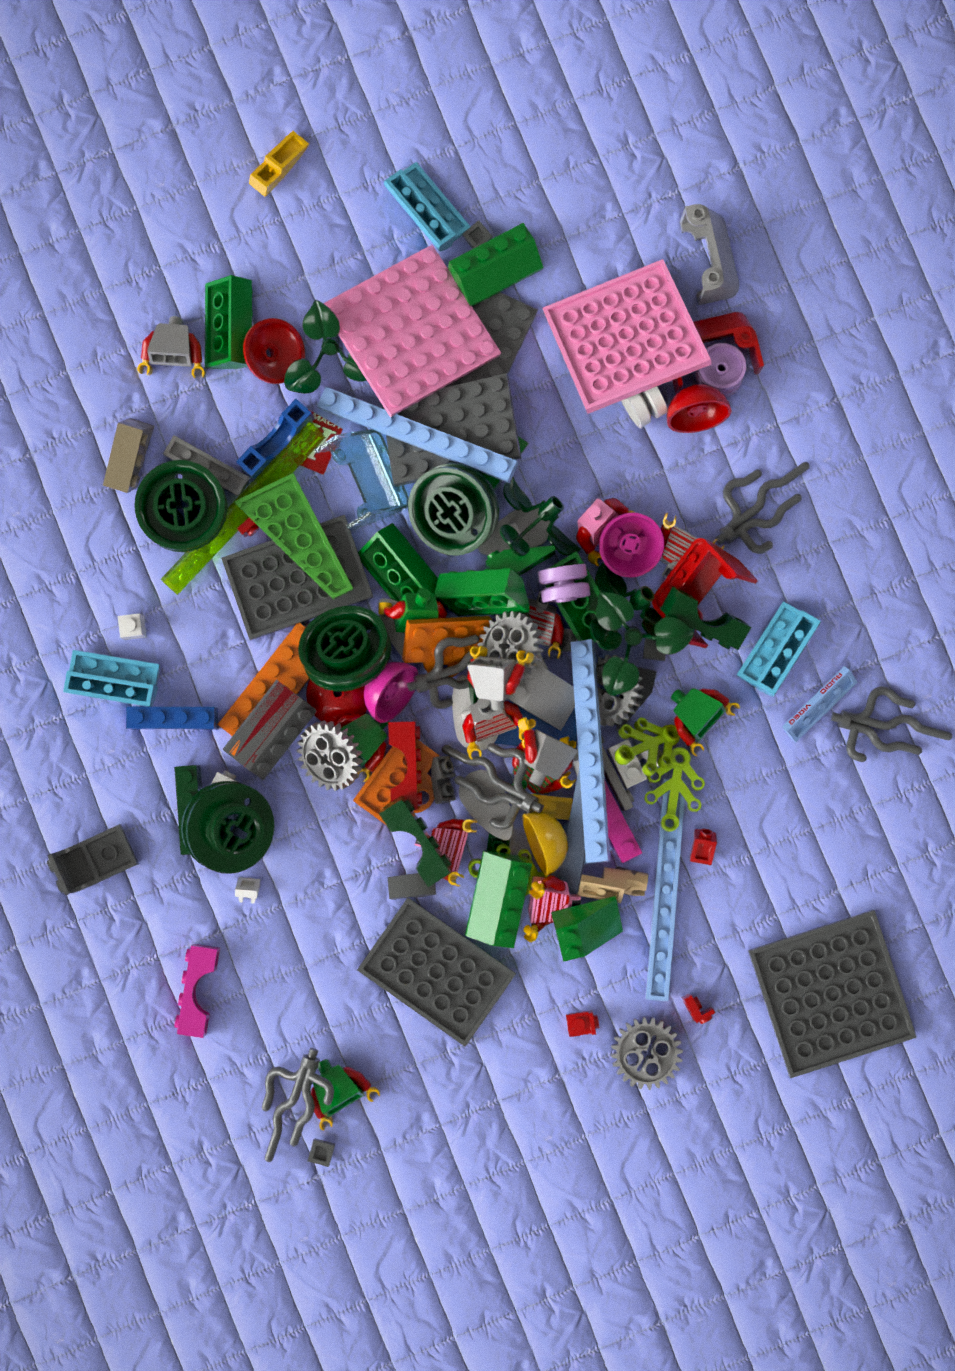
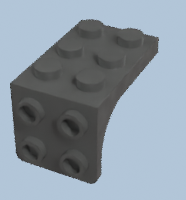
M121 824L64 850L48 854L49 860H47L50 871L52 873L55 872L58 879L56 885L61 893L64 892L65 895L75 894L139 864Z

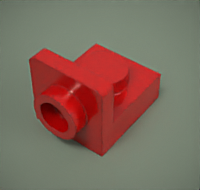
M248 518L237 529L246 538L248 535L250 537L253 536L260 528Z
M706 828L694 830V841L689 857L690 862L712 865L717 845L715 832Z
M688 993L681 997L695 1023H706L712 1019L711 1015L716 1013L712 1007L700 1012L702 1005L697 996L692 997Z
M592 1010L566 1014L569 1037L587 1034L596 1035L595 1029H599V1021L597 1015L593 1016Z

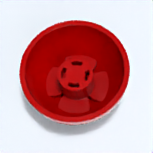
M695 384L680 390L673 397L667 410V425L671 430L679 433L701 432L723 423L730 416L732 409L728 399L721 391L710 385Z

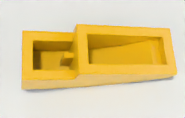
M291 131L265 156L264 162L250 174L249 184L266 197L293 168L308 148L309 143L296 132Z

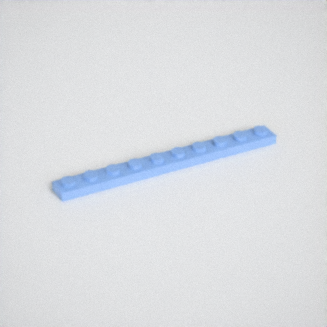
M325 387L317 405L321 410L456 463L468 465L479 472L510 483L519 464L516 460L396 414L390 417L385 409Z
M590 639L571 642L586 863L610 861L595 645L594 640Z
M670 790L662 795L646 987V999L659 1001L669 1000L685 799L679 792L676 808L679 826L673 832L663 830L661 819L667 813ZM670 819L666 820V826L672 827L673 821Z

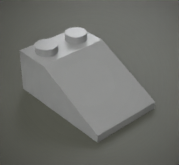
M535 663L537 669L530 668L531 676L524 674L525 680L520 681L516 692L507 700L561 731L575 707L574 687Z

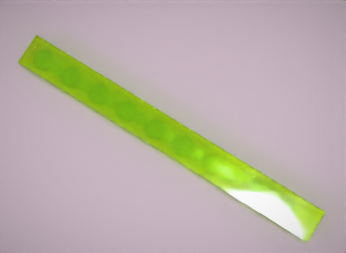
M309 421L235 501L292 474L326 437ZM233 502L227 509L226 521L218 536L201 549L185 552L160 580L178 595L237 533V528L249 517Z

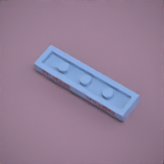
M844 666L782 726L791 740L796 743L858 683L851 671Z

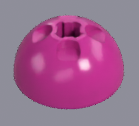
M634 512L621 514L609 521L604 527L599 541L600 555L605 565L615 574L629 578L642 576L650 572L662 557L664 550L662 531L657 523L646 515Z
M404 662L387 663L384 670L373 681L365 685V704L375 720L380 723L388 722L406 707L415 690H408L407 683L414 681V676L418 675L416 667Z

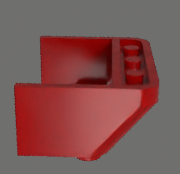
M732 312L693 322L703 343L734 336L735 343L739 347L749 349L755 375L761 372L764 363L757 335L743 313ZM681 377L672 380L675 393H678L683 386Z
M698 538L691 544L655 592L652 605L660 616L664 618L666 614L660 608L672 586L692 595L699 605L721 575L730 580L737 578L754 584L758 580L739 559L711 541ZM697 608L699 618L703 620V615ZM695 630L689 644L707 648L708 644Z

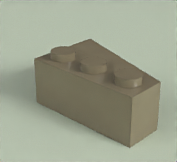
M132 418L118 422L103 486L129 493L137 488L140 479L138 475L144 463L154 425Z

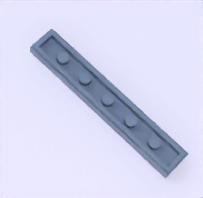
M580 770L578 771L566 833L568 851L564 862L560 866L558 875L560 880L567 882L569 893L578 894V887L586 858Z

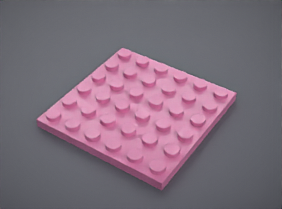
M433 245L424 248L324 303L337 316L340 323L339 337L390 417L501 355L499 348L472 306L468 304Z
M663 259L542 308L587 414L712 364L710 356Z

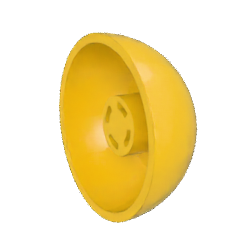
M538 812L525 813L522 815V822L528 844L540 870L545 876H548L555 872L566 858L568 851L566 833L561 824L548 814Z

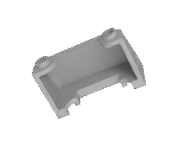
M701 204L685 206L680 220L682 233H691L695 241L706 240L712 266L706 269L702 275L703 289L696 294L698 305L734 297L739 290V280L723 217Z

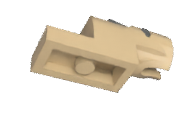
M619 866L615 869L604 867L601 878L582 874L577 895L599 900L616 896L617 903H621L624 894L645 896L644 891L647 889L648 873L628 870Z

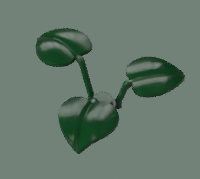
M315 300L304 316L302 326L303 331L309 338L314 340L322 338V349L313 366L306 359H298L291 363L284 378L285 388L289 391L303 394L314 392L321 383V375L315 369L323 355H334L337 352L346 362L343 371L348 378L354 381H367L351 354L349 353L347 358L342 351L343 348L339 346L338 333L340 323L337 316L324 303Z
M512 477L510 483H505L503 488L504 497L515 510L529 513L539 508V517L522 533L519 534L515 528L508 524H504L500 528L502 539L509 544L510 549L516 555L525 556L529 552L530 546L522 537L541 520L545 522L550 521L546 532L549 534L548 540L560 554L568 556L582 549L553 525L555 520L559 518L558 514L564 509L562 502L557 497L551 496L547 501L543 500L541 503L532 506L531 501L517 485L514 477Z
M603 562L597 569L595 576L596 585L601 592L616 593L623 597L631 596L629 602L632 604L633 609L636 611L642 610L640 617L643 619L642 627L648 635L656 636L655 625L662 617L655 609L649 607L651 605L650 602L655 598L653 591L647 586H642L638 590L633 589L627 592V585L623 578L612 572ZM597 618L591 621L589 626L590 633L599 647L607 651H613L621 645L622 636L618 631L604 629L599 624Z
M611 592L599 593L596 617L599 624L604 629L611 631L619 629L622 625L626 629L624 631V638L628 643L624 661L614 656L603 667L602 679L607 693L610 696H615L633 689L638 683L639 671L633 663L627 662L631 646L638 645L642 638L657 640L656 648L659 652L674 654L689 644L694 635V630L678 618L664 617L655 625L656 636L641 633L638 627H629L625 623L634 617L633 606L625 597Z

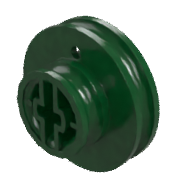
M187 460L168 461L152 469L141 481L134 503L137 522L145 535L160 547L174 552H191L211 543L222 530L228 509L225 491L217 478L202 465ZM181 474L182 479L176 478V475ZM181 494L183 501L189 506L184 508L185 525L183 515L177 510L182 508ZM192 496H194L198 501H194L192 499Z
M445 463L434 467L416 481L410 492L408 512L416 534L427 546L442 554L458 556L474 551L492 536L499 519V503L492 485L479 471L461 463ZM473 529L478 531L477 535L473 533Z
M341 606L320 614L308 624L299 640L298 654L306 674L316 685L330 691H350L370 683L384 670L391 655V641L383 621L376 613L360 606Z
M235 781L215 782L198 791L188 803L182 818V839L191 857L206 868L224 874L242 872L260 861L269 849L274 835L273 812L264 796L254 788ZM249 798L250 803L245 805V799Z

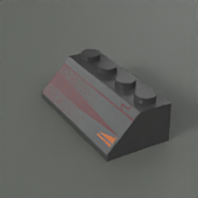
M276 680L222 750L253 774L264 780L317 710Z

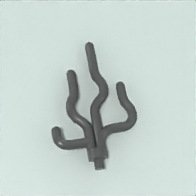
M803 462L782 478L771 479L765 482L759 488L756 503L742 514L731 492L736 487L751 484L761 477L762 472L757 469L744 478H735L729 481L723 489V498L732 510L733 518L720 529L721 534L715 538L718 539L717 543L721 545L726 541L730 544L740 537L753 553L763 554L773 547L771 541L757 545L747 531L753 527L772 528L782 521L785 512L802 500L801 495L795 494L777 508L774 517L769 520L750 518L759 513L764 507L766 494L771 488L787 485L808 470L810 467L809 463Z
M472 635L465 638L449 637L441 640L434 650V668L426 674L414 676V681L407 683L408 690H417L418 693L429 689L430 701L435 708L443 709L452 706L453 701L450 698L439 700L437 687L449 685L459 690L469 688L468 678L459 681L449 676L463 671L473 657L469 651L458 664L443 668V651L449 646L465 647L479 642V636Z
M880 686L874 688L870 692L866 707L861 713H851L842 710L840 714L833 712L831 715V721L838 722V727L850 730L846 751L851 759L859 762H865L867 756L855 750L858 733L867 735L872 744L882 752L901 750L916 755L922 753L921 747L898 741L888 744L883 743L877 733L870 727L890 730L902 723H907L919 733L944 740L952 739L950 732L922 725L916 718L910 715H899L889 721L870 718L876 699L880 695L887 696L897 705L907 708L915 707L913 700L900 697L888 687Z
M493 743L487 745L488 751L504 758L515 757L519 760V767L512 785L498 777L496 769L489 759L482 756L470 759L468 755L448 745L442 747L443 753L467 765L484 766L491 782L498 788L508 792L489 797L475 783L461 776L455 777V783L473 792L477 800L482 804L495 805L504 801L512 804L504 821L496 818L490 820L492 827L499 830L508 829L514 823L520 809L528 813L533 811L542 812L544 805L538 803V797L526 792L522 786L528 765L524 763L525 753L516 748L504 749Z
M310 1048L308 1055H303L300 1068L296 1072H291L278 1066L272 1068L266 1075V1093L262 1103V1110L265 1112L269 1111L273 1101L275 1077L279 1075L287 1080L295 1081L290 1098L280 1103L274 1111V1129L265 1155V1161L267 1162L273 1160L283 1128L282 1114L296 1105L301 1091L306 1109L304 1114L298 1118L290 1139V1145L294 1147L299 1143L305 1124L311 1120L314 1114L315 1106L310 1090L312 1082L325 1089L326 1093L323 1100L325 1105H330L333 1101L334 1086L328 1079L315 1073L320 1059L317 1058L319 1050L315 1048Z

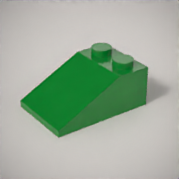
M554 545L530 547L529 552L525 556L516 555L511 549L501 552L496 550L487 556L488 559L485 567L493 570L509 567L521 576L554 556L556 548Z
M616 896L551 912L563 962L585 957L623 932Z

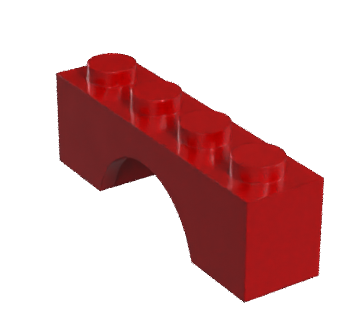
M415 721L388 722L389 745L398 748L407 760L405 778L400 784L390 789L391 802L403 795L405 800L409 798L415 809L418 810V806H422V792H418V784L422 783L421 770H417V761H421V748L416 747V739H420V726H416Z

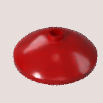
M277 318L261 320L254 324L246 334L243 345L246 364L257 378L266 383H284L286 371L291 363L298 359H305V347L300 334L291 324ZM267 350H269L271 353L270 357H268L266 354Z
M311 679L308 682L306 690L307 703L317 710L314 716L321 722L325 720L326 723L330 721L334 723L344 715L360 714L363 716L368 710L364 700L365 686L350 691H342L340 697H335L334 691L319 687Z

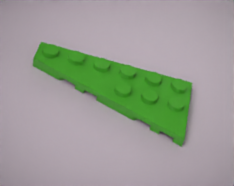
M294 473L234 501L333 600L353 590Z

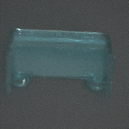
M369 429L337 434L314 449L315 453L330 451L336 463L342 466L348 465L364 503L357 508L358 519L346 525L348 529L370 525L408 508L409 496L404 485L398 487L393 485L388 447L380 432Z

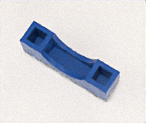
M295 399L281 413L277 424L271 432L259 443L250 446L236 463L256 482L315 419L313 414Z
M126 707V729L218 730V708Z

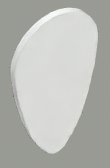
M460 675L457 677L456 680L463 681L467 679V677L465 675ZM453 688L452 710L456 736L459 742L467 748L469 743H466L462 724L466 716L470 714L469 688L460 690ZM498 735L480 742L475 741V744L479 745L481 751L486 750L488 744H494Z

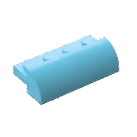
M417 162L404 171L400 169L384 181V186L439 251L450 248L453 242L471 227Z
M783 601L737 673V676L755 686L757 690L774 697L821 621Z
M73 650L63 692L152 707L158 690L157 682L160 664Z

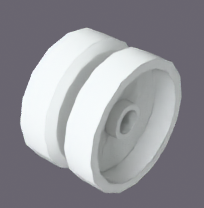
M657 386L621 401L626 412L639 428L651 423V415L657 419L667 413L666 403Z

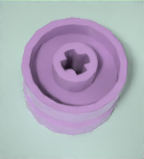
M727 343L714 344L706 349L712 364L696 370V383L710 385L721 391L727 398L740 388L746 372V360L742 352L735 346Z
M586 564L568 565L538 571L540 584L554 585L541 591L542 603L568 602L590 596L588 583L574 582L587 576Z

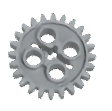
M511 611V613L503 612V616L496 615V621L489 620L490 628L483 627L486 634L479 635L483 642L477 644V646L487 648L488 653L486 657L499 658L500 656L501 659L515 660L516 664H518L516 657L518 651H526L524 659L528 652L533 653V661L524 665L526 668L524 674L528 676L532 675L530 668L537 669L534 663L535 660L541 661V658L537 656L538 653L544 651L539 648V645L544 641L538 639L542 634L541 631L536 630L538 624L532 623L533 619L526 617L525 614ZM524 674L522 676L521 681L525 680Z
M606 655L605 659L598 657V664L596 663L597 683L603 686L602 672L605 663L611 658L609 655ZM637 683L633 689L621 693L624 696L623 699L618 696H610L606 690L598 687L600 725L606 726L607 724L613 727L614 722L622 724V719L629 720L627 713L635 714L633 706H640L636 699L643 697L641 694H638V690L644 687Z
M323 720L306 728L305 732L300 735L302 739L297 742L301 746L297 749V752L302 754L298 760L304 762L301 769L308 770L306 776H313L312 783L319 781L318 785L320 788L325 785L326 790L333 788L334 791H337L338 789L343 790L355 782L354 780L359 777L358 772L362 770L359 764L363 760L358 758L362 751H358L355 748L359 743L352 742L354 735L348 737V729L346 728L341 731V724L334 726L333 721L326 723Z
M642 1017V1023H639L634 1018L633 1026L626 1022V1031L619 1028L622 1036H614L618 1044L611 1045V1048L616 1050L615 1053L611 1054V1057L617 1058L612 1063L613 1067L620 1066L616 1073L618 1075L624 1073L622 1078L624 1082L630 1078L631 1087L637 1082L640 1090L644 1084L647 1085L648 1090H651L654 1083L659 1089L660 1081L667 1085L666 1077L675 1078L672 1070L679 1071V1067L675 1064L676 1062L683 1061L680 1057H677V1054L683 1053V1050L676 1048V1046L681 1044V1041L673 1040L677 1033L672 1032L669 1034L671 1026L668 1025L663 1028L662 1020L655 1024L654 1017L650 1019L649 1023L645 1017ZM639 1033L647 1034V1040L643 1044L636 1042V1036ZM656 1035V1039L652 1043V1046L649 1050L652 1055L645 1057L642 1069L640 1071H637L638 1066L641 1064L644 1058V1055L641 1052L643 1050H648L652 1037ZM659 1043L667 1044V1050L662 1054L656 1052V1046ZM630 1053L638 1055L637 1061L633 1064L626 1062V1057ZM656 1063L658 1066L657 1071L652 1074L646 1072L648 1064Z

